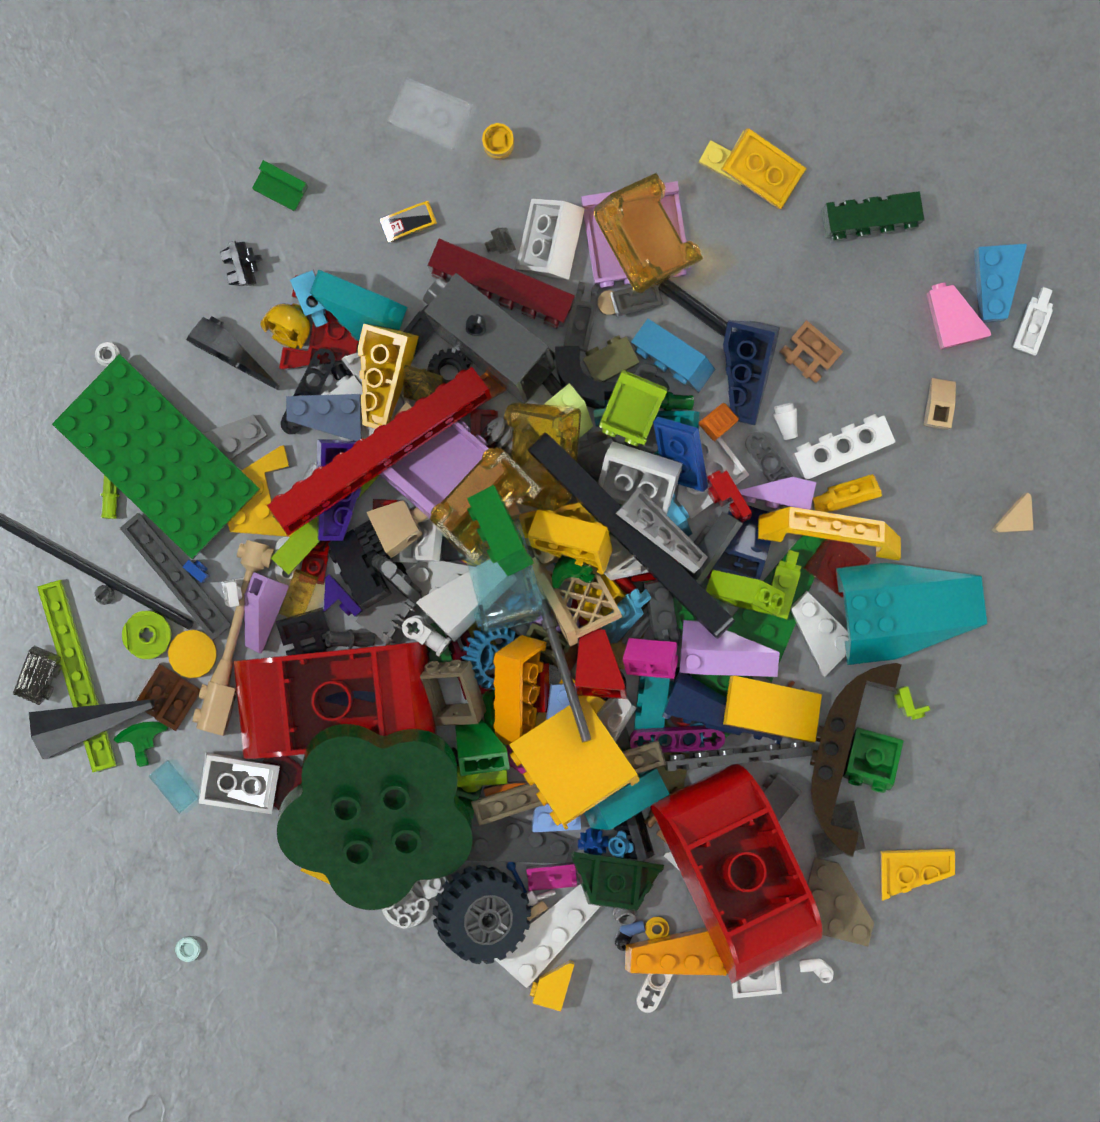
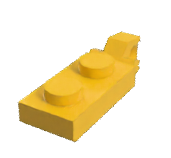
M871 474L828 487L827 492L813 497L812 501L815 511L829 512L882 497V493L875 476Z

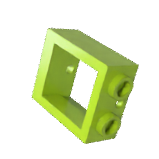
M712 570L706 589L712 597L730 606L774 616L779 615L785 596L784 592L761 580Z

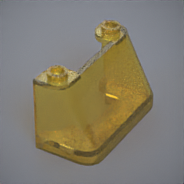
M657 173L611 193L594 209L596 222L631 286L638 293H643L703 259L697 244L692 241L684 243L681 241L660 201L665 196L666 188Z
M512 403L508 405L504 418L508 426L514 428L510 471L500 478L498 485L501 491L500 495L505 501L555 511L569 502L572 495L528 452V449L546 432L577 462L581 410L570 406Z
M498 447L486 450L482 455V459L441 503L434 506L431 510V522L459 553L472 562H475L483 554L478 549L479 543L482 545L484 543L477 532V529L480 528L478 521L473 522L467 508L471 507L467 498L494 485L508 509L514 502L521 504L523 502L521 497L529 495L534 498L542 490L504 450Z

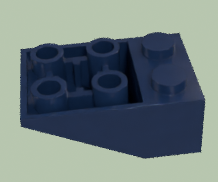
M748 505L752 512L751 518L742 523V526L712 570L760 580L771 541L758 539V518L760 515L769 512Z

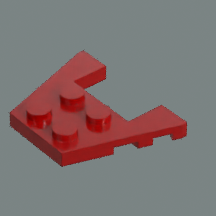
M293 289L292 298H297ZM313 296L308 297V301L317 302L316 305L318 304V301ZM324 308L329 322L316 327L313 321L308 351L283 347L279 369L286 370L308 366L314 353L321 347H328L333 350L336 358L335 362L342 361L343 357L357 353L359 341H356L351 336V333L339 324L338 319ZM325 352L323 355H318L321 359L319 364L331 362L328 358V353Z

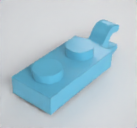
M634 589L631 594H627L617 604L622 618L602 627L607 634L609 643H617L644 614L641 607L651 599L647 589L641 594L638 589Z

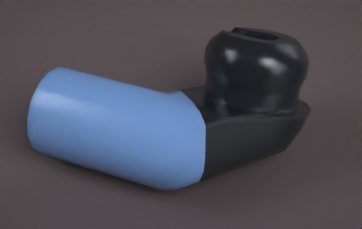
M643 920L620 927L615 937V945L620 951L626 950V945L630 943L633 935L645 932Z

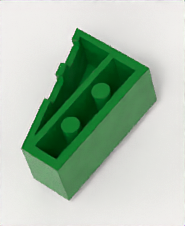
M492 485L468 497L467 499L471 507L467 508L473 522L477 520L480 525L477 532L483 543L487 541L490 549L486 551L492 563L497 562L507 576L534 564L496 487Z

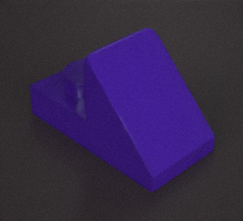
M331 574L326 576L324 612L328 611L340 600L342 603L339 607L348 616L353 614L357 617L363 609L356 604L354 599Z

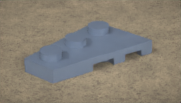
M360 394L286 396L288 422L353 441L362 439Z

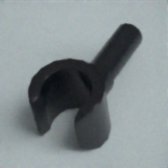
M339 364L331 369L336 380H340L346 375H352L349 369L345 370L343 364Z

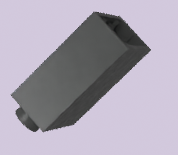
M457 273L449 282H446L443 278L437 279L425 293L423 301L429 306L424 312L436 334L456 350H459L462 355L464 353L467 359L523 404L527 403L556 368L549 347ZM476 314H480L483 316L486 322L484 334L472 336L466 332V321L470 315L476 316Z

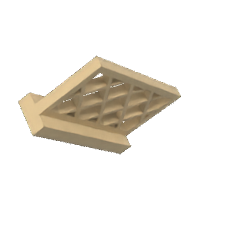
M536 557L532 558L534 564L529 566L530 573L543 598L547 599L549 608L569 646L579 643V637L622 618L619 608L600 574L597 573L596 567L584 564L593 568L592 573L595 574L592 582L586 583L579 578L569 577L564 580L571 582L568 590L565 591L552 587L551 577L553 572L548 571L545 567L552 563H557L559 557H554L552 561L543 564ZM575 584L587 586L583 595L572 592ZM591 588L602 590L599 599L588 596ZM569 598L581 600L577 609L566 606ZM585 602L597 604L593 613L582 611ZM601 606L612 608L614 612L607 616L598 615ZM579 616L590 618L589 624L578 628L576 623Z

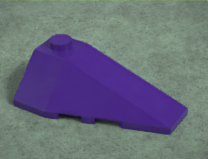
M317 439V468L332 462L337 454L345 453L357 441ZM361 487L317 516L318 541H343L353 514L352 511L357 498H359Z

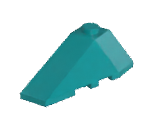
M318 270L310 290V294L338 319L339 324L345 327L356 341L360 340L363 324L400 330L408 308L389 298L321 270Z

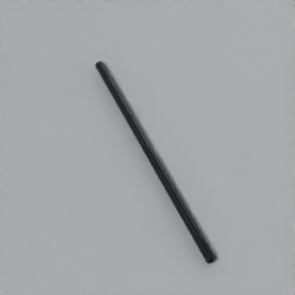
M0 516L1 528L184 628L190 630L193 626L194 621Z

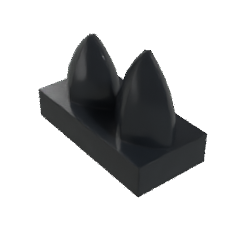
M642 811L614 827V830L617 832L625 831L627 835H631L629 842L633 843L634 850L631 853H626L624 858L642 861L655 855Z

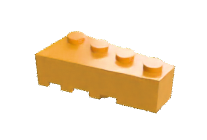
M521 635L495 653L493 661L495 665L493 683L495 687L494 731L503 744H511L535 727L537 708H534L533 704L540 692V686H537L536 683L538 672L541 673L543 671L544 662L540 661L541 651L546 650L547 642Z
M706 927L626 945L625 970L629 973L727 976V972Z

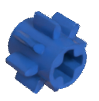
M589 828L585 832L580 833V839L578 840L579 850L584 849L586 854L600 856L602 853H606L608 836H603L602 830Z

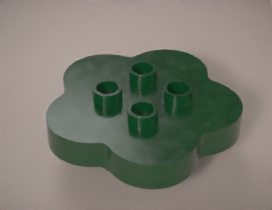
M339 724L322 730L310 741L305 750L302 766V783L289 792L279 809L277 840L282 852L295 865L326 875L332 889L344 902L363 910H380L390 907L402 900L417 881L437 879L453 873L464 864L472 848V822L468 809L455 795L458 781L457 762L451 747L438 735L421 729L401 730L387 736H380L365 727L354 724Z

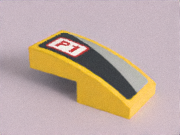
M429 201L416 204L380 219L388 242H394L411 233H417L437 224Z

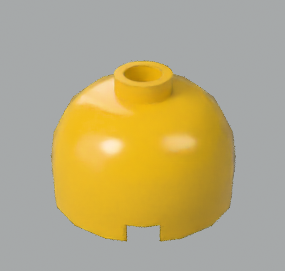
M285 303L275 305L265 314L260 324L265 332L269 329L273 333L272 339L288 348L296 349L299 346V349H302L310 334L309 319L304 315L301 306L295 303L292 305Z

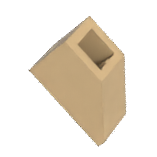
M931 378L923 426L944 430L952 427L956 400V382Z

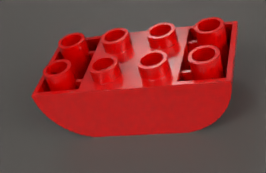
M412 642L233 661L244 759L304 754L310 741L319 732L339 724L359 725L380 736H387L406 729H421L437 735V727L435 726L430 702L420 675L425 670V665L430 662L428 646L425 644ZM353 691L374 692L376 697L375 703L356 699ZM346 692L349 704L346 707L325 702V698L335 693Z
M732 764L664 797L650 806L731 983H735L822 938V923L810 888L767 797L753 776L743 766Z

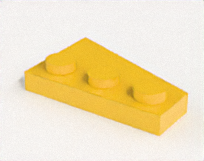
M954 849L880 851L882 901L901 892L906 893L918 886L928 885L955 875Z

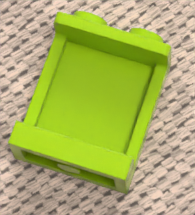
M621 370L599 423V427L603 428L602 432L612 437H616V434L625 437V442L634 446H638L639 443L645 445L653 421L667 393V388Z

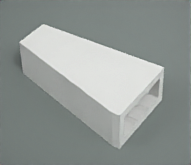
M490 559L422 597L416 603L455 642L517 579L513 574L507 576L497 562L493 564Z

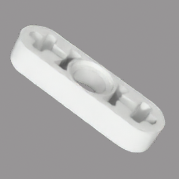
M647 974L636 999L637 1006L641 1011L650 1013L656 1010L673 974H664L665 981L660 986H656L651 982L653 974ZM647 985L653 990L660 991L658 995L655 992L653 993L651 998L654 1002L653 1005L643 1006L644 1002L641 998H647L650 992L649 989H645Z

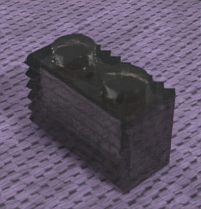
M34 645L28 651L13 694L36 705H40L45 699L49 700L54 690V687L51 686L53 678H57L62 669V665L59 664L61 656Z

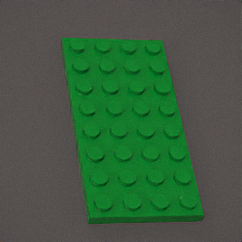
M121 354L52 423L63 436L191 559H194L260 490L252 480Z

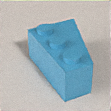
M1027 244L985 246L974 250L978 316L984 323L1002 322L1008 319Z
M650 319L645 321L631 341L636 348L634 351L645 360L649 357L661 371H669L674 375L673 378L683 385L687 384L698 393L716 370L705 355Z

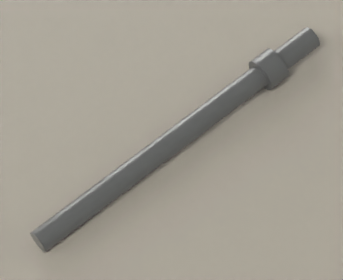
M547 599L539 600L537 603L543 619L541 624L543 630L547 631L582 743L590 741L592 739L556 627H558L556 619L552 617Z

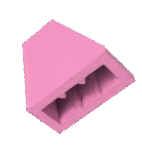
M945 282L931 286L932 290L926 294L940 349L991 336L988 327L954 285L946 286Z

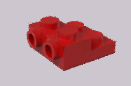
M718 470L707 477L709 484L707 492L714 504L719 502L720 506L723 507L730 502L728 508L735 519H740L742 523L751 518L752 512L727 470L723 473Z

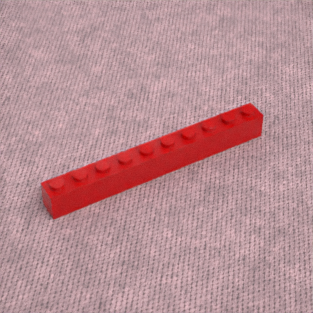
M473 367L460 371L453 380L447 384L439 385L434 393L428 397L420 398L407 411L398 413L394 420L386 425L377 427L372 435L366 439L358 440L345 453L337 454L333 461L326 466L315 469L310 477L296 482L286 493L275 496L271 503L267 505L287 536H289L491 399L488 387Z

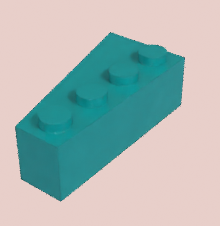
M639 676L633 731L646 728H664L665 720H669L663 718L662 715L673 685V681H670V678ZM663 734L659 737L660 745L667 744L668 734ZM650 735L651 740H644L643 736H638V740L634 742H637L638 746H641L645 741L653 742L654 735Z

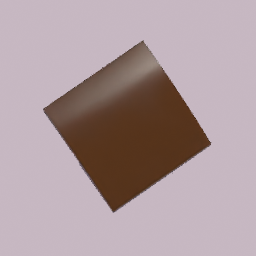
M158 663L134 701L154 699L155 708L145 712L153 716L155 720L176 731L197 699L201 689Z

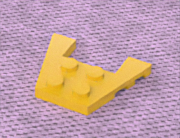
M284 445L279 446L241 470L260 490L229 521L230 532L284 537L292 535L287 536L267 506L271 503L272 499L265 473L290 467Z

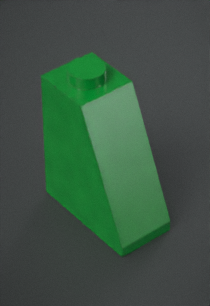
M483 719L478 724L455 725L461 776L510 770L507 748Z

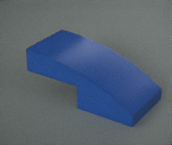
M353 691L356 699L375 703L376 697L374 692ZM339 692L326 696L325 702L348 707L349 699L346 692Z

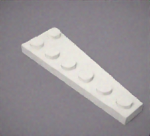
M580 883L530 923L529 930L525 929L523 933L526 936L524 941H519L516 944L517 950L513 953L507 952V958L501 961L497 958L495 960L522 985L528 988L600 906L587 903Z

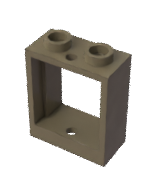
M453 660L441 663L432 661L425 665V670L420 675L430 702L435 726L478 724L487 710L477 679L474 678L475 673L472 670L471 661ZM460 677L468 703L446 705L437 678Z

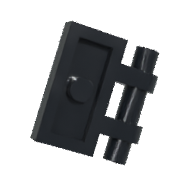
M323 607L276 621L283 646L292 643L294 646L293 649L286 651V655L306 654L317 651L325 652L327 648H330L326 646L325 639L321 635L330 631ZM314 637L315 642L302 646V640Z

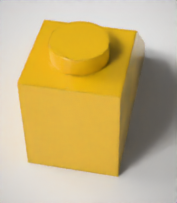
M569 960L539 976L538 983L533 981L529 996L533 997V1004L561 1012L574 968V961Z

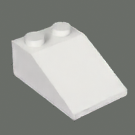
M206 752L198 803L272 814L280 766Z

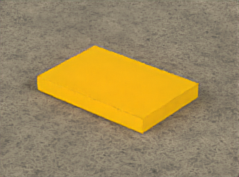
M749 128L745 129L721 168L723 172L777 209H782L807 169Z

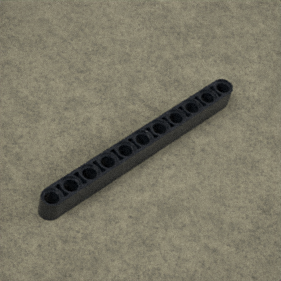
M544 432L528 449V452L599 523L608 527L609 533L715 638L719 639L735 622L732 616L668 553L616 514L621 506L550 435Z

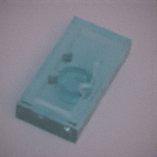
M169 760L149 775V778L178 813H181L198 799L196 793Z

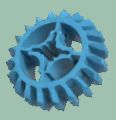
M490 624L489 627L481 626V631H473L475 638H467L470 645L469 647H463L467 651V655L461 658L464 661H471L472 670L475 673L474 678L477 679L478 685L484 689L490 688L495 690L493 684L495 674L487 676L485 672L493 668L495 669L493 662L494 653L519 636L515 635V631L508 629L507 626ZM497 638L503 640L501 644H490V641Z

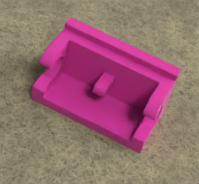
M629 638L623 656L626 675L674 679L679 657L675 655L677 652V642Z
M573 862L526 867L529 891L577 886L576 868Z

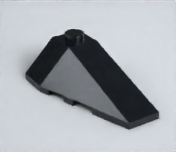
M213 316L209 320L202 317L188 335L186 340L197 348L276 390L279 389L280 386L222 327L224 322Z

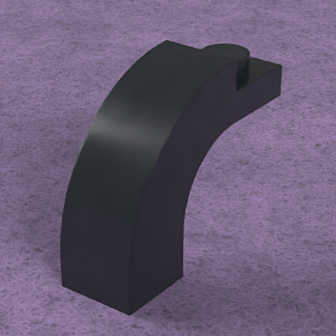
M579 346L555 347L556 371L562 387L564 388L570 383L585 401L586 406L604 409L605 400L610 399L616 382H598L589 378L580 366Z

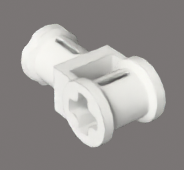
M420 615L406 619L402 625V631L407 638L415 639L420 644L427 645L436 652L438 657L441 656L451 641L449 637L445 638L436 632L435 628L428 624L427 620ZM417 622V623H418L417 628H418L419 630L416 631V632H413V631H412L413 626H412L411 624Z

